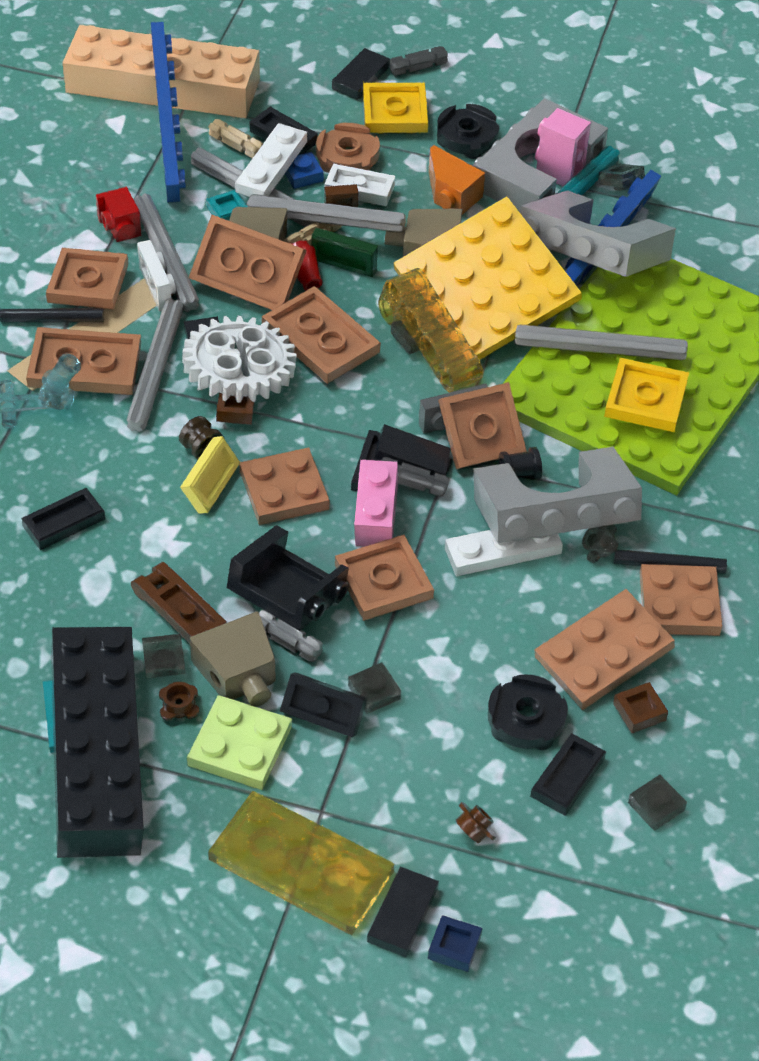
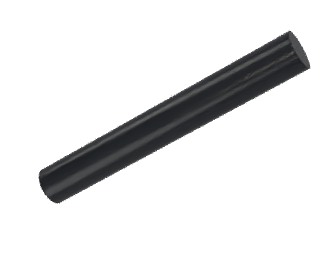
M104 308L0 309V322H104Z
M621 549L614 550L613 564L641 566V564L716 567L717 573L724 574L727 569V559Z

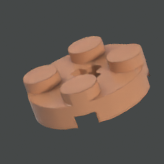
M357 123L335 124L334 130L326 133L325 129L317 137L316 155L320 161V167L325 172L329 173L333 164L370 171V168L379 159V138L377 135L374 138L370 134V129L364 125Z

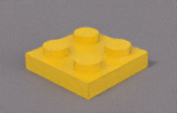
M363 83L365 126L370 129V133H428L425 83Z
M620 358L604 417L675 432L689 372Z

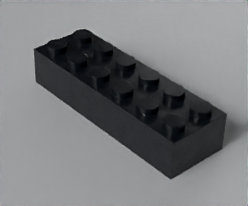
M52 627L51 671L57 858L140 856L144 825L132 627Z

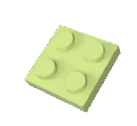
M218 695L187 756V764L189 767L263 790L292 728V718Z

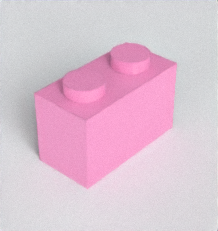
M559 108L548 118L545 117L541 121L537 132L538 136H540V141L535 153V160H537L536 169L556 178V184L566 185L585 167L591 122Z
M360 460L354 522L355 546H368L393 538L398 489V462Z

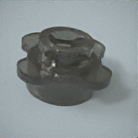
M614 524L589 528L585 532L582 545L589 551L587 560L591 563H596L600 557L609 556L618 548L619 543L615 540L617 527Z

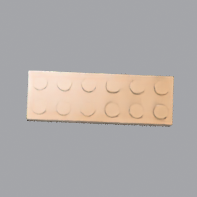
M79 25L63 60L66 93L158 106L152 35L99 28L92 25ZM171 38L172 54H167V61H174L175 80H169L170 88L176 87L178 107L172 108L247 118L260 81L259 50L220 45L212 42L192 41L184 38Z

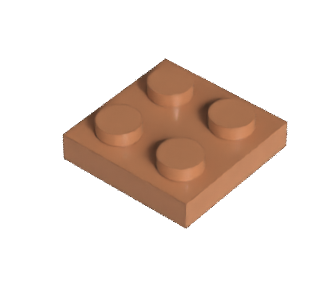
M62 247L46 290L47 303L114 309L129 265L128 254Z
M509 382L438 400L456 469L499 459V453L504 451L508 454L527 452Z
M309 447L239 462L240 474L259 525L329 510L330 500Z
M405 535L335 556L336 568L341 564L349 568L346 581L349 585L348 592L363 621L434 598V588Z
M641 564L640 586L642 606L669 634L720 636L722 620L716 567Z

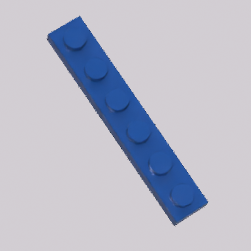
M151 22L167 203L180 202V189H186L184 169H178L177 161H183L182 142H175L174 135L180 134L179 114H172V107H178L176 87L170 88L169 80H175L174 61H167V54H172L171 34H165L164 22Z
M650 169L643 179L637 177L628 190L627 194L629 196L625 197L622 195L612 210L614 214L611 216L607 213L598 226H628L652 197L661 175ZM570 257L565 266V269H567L565 272L578 287L595 265Z

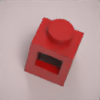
M127 187L95 195L98 220L100 223H103L106 231L111 230L116 242L142 236L140 211Z

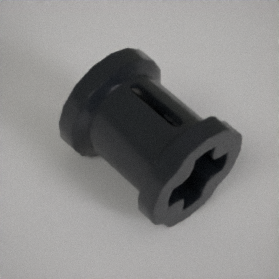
M530 447L527 452L508 454L504 451L499 453V464L509 463L517 478L532 476L534 479H540L542 477V461L537 447Z

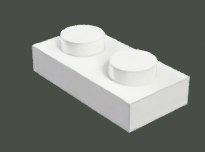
M333 164L324 187L357 184L359 192L358 201L387 206L395 187V176Z
M151 240L137 243L139 268L160 312L165 301L171 298V294L176 293V287L172 275L165 273L166 267L162 253L156 252Z

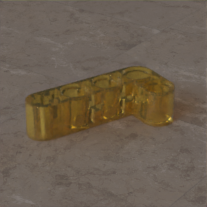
M414 268L388 279L378 300L379 310L383 319L389 325L403 322L444 389L448 392H453L483 378L481 362L425 273L420 268Z

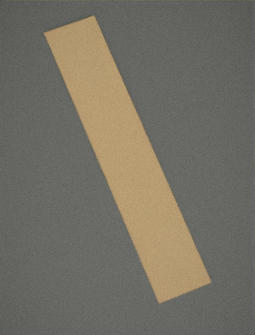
M145 278L118 295L114 309H104V322H78L69 329L118 333L157 306ZM31 355L7 370L25 386H27L26 377Z

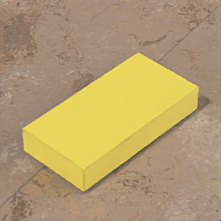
M223 436L212 438L180 486L198 514L210 511L239 466L240 461Z

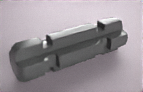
M443 46L431 48V52H429V49L406 54L405 58L402 56L393 57L390 59L389 67L392 74L398 76L406 74V70L410 73L433 67L432 64L434 63L435 66L446 64L448 62V53Z
M383 457V459L381 460L398 462V460H394L388 457ZM404 462L398 465V484L424 491L426 488L429 489L430 494L437 496L445 494L449 483V478L446 475L435 472L433 476L430 475V470Z

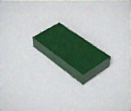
M317 227L313 231L311 246L316 250L317 261L370 277L374 276L377 271L378 245Z

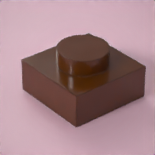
M357 184L324 187V203L358 207L359 192Z
M219 393L216 422L252 425L254 402L248 396H243L241 403H238L235 396L231 395L226 401H223L222 393Z
M650 682L620 692L614 696L613 704L631 733L667 721L668 710Z

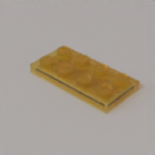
M255 791L250 793L208 851L210 861L351 936L394 873L395 863Z

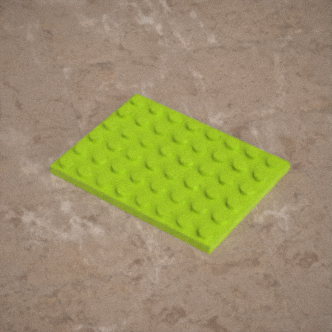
M672 258L669 261L627 277L597 267L579 289L582 292V299L561 311L549 327L685 339L688 343L686 359L674 360L532 347L503 383L509 382L519 422L580 451L614 447L634 476L677 496L759 381V296ZM620 358L689 372L675 432L604 417Z

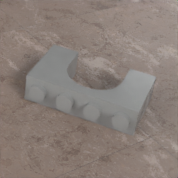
M544 98L537 106L530 108L526 116L519 123L513 124L501 140H496L483 157H478L474 162V167L485 172L483 194L496 201H500L507 196L519 212L523 204L555 195L557 179L526 164L520 158L536 153L540 141V136L537 134L539 125L545 117L548 118L557 108L591 122L585 166L606 147L608 128Z
M570 191L551 195L523 204L520 207V214L548 249L627 277L671 260L676 228L645 219L623 227L592 225L590 220L593 199Z
M614 447L579 452V485L581 487L568 492L547 493L530 489L519 481L509 463L473 468L474 500L498 543L641 520L642 487Z

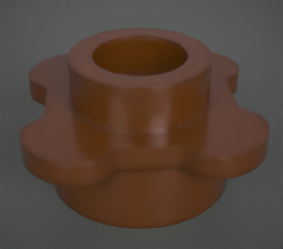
M173 682L163 687L159 691V698L163 701L160 716L167 721H171L174 718L186 717L193 719L199 714V707L195 704V698L198 696L197 688L185 682Z
M461 802L459 807L464 812L456 819L459 827L477 843H480L486 836L491 840H495L496 835L490 829V826L494 823L492 818L478 805L470 809L464 802Z

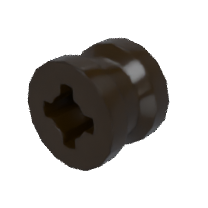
M198 416L189 420L183 426L179 434V441L185 448L191 449L192 455L198 460L212 438L223 435L219 430L212 429V424L205 417Z

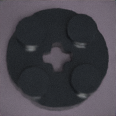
M466 104V109L456 110V105L448 107L437 119V143L451 151L464 154L465 157L470 159L481 157L482 152L491 149L493 143L499 139L500 127L496 122L497 117L488 108L476 104Z
M517 675L512 677V682L505 683L503 686L500 683L493 689L488 703L487 716L492 727L491 733L493 737L498 741L506 742L518 748L549 749L565 728L568 706L564 696L562 699L560 694L555 691L556 686L551 681L536 675ZM525 706L532 707V712L536 715L527 717L518 711H523Z

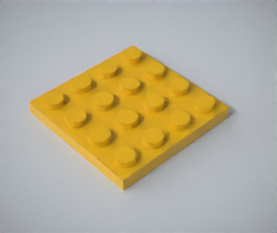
M507 196L393 263L397 274L466 368L513 341L517 325L538 326L582 299V292Z

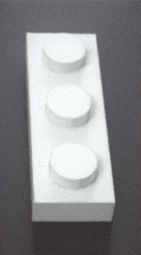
M278 123L236 180V193L249 197L251 195L269 196L307 143V132Z
M487 530L445 539V551L455 576L562 554L563 547L558 534L498 543L492 531Z

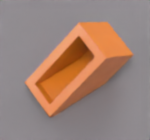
M433 145L430 148L429 178L434 203L443 209H462L463 215L483 198L485 172Z

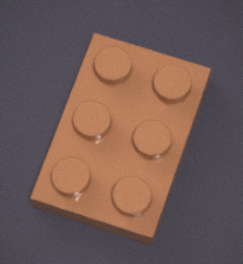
M211 215L189 278L273 310L289 300L307 250Z
M315 286L262 316V323L269 322V330L279 327L280 336H289V344L295 345L294 353L297 354V358L327 384L380 353L381 342Z
M37 327L26 377L27 387L133 395L141 350V335Z
M625 589L534 650L535 658L575 703L584 710L674 649L675 640L633 595Z

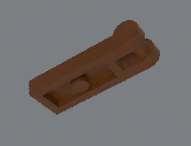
M165 562L154 566L152 573L146 577L140 575L131 581V587L136 596L141 600L147 601L189 644L190 637L227 623Z

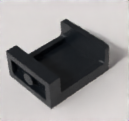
M276 525L231 558L226 588L300 631L311 621L320 619L324 611L332 604L343 600L349 587L348 583H346L349 568L341 564L328 574L286 550L288 531Z

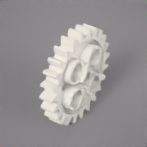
M224 316L223 323H218L216 320L211 319L210 327L200 324L199 332L191 331L190 339H185L182 355L184 373H189L190 382L198 381V390L209 388V396L212 397L218 392L222 393L223 401H226L230 395L235 396L238 403H241L243 396H248L252 402H255L256 395L258 394L265 399H269L270 390L279 394L281 392V385L289 386L290 378L294 377L297 354L294 353L295 345L289 344L288 335L280 336L279 327L269 330V322L267 321L257 325L256 318L254 317L249 322H243L242 316H238L236 322H231L227 316Z

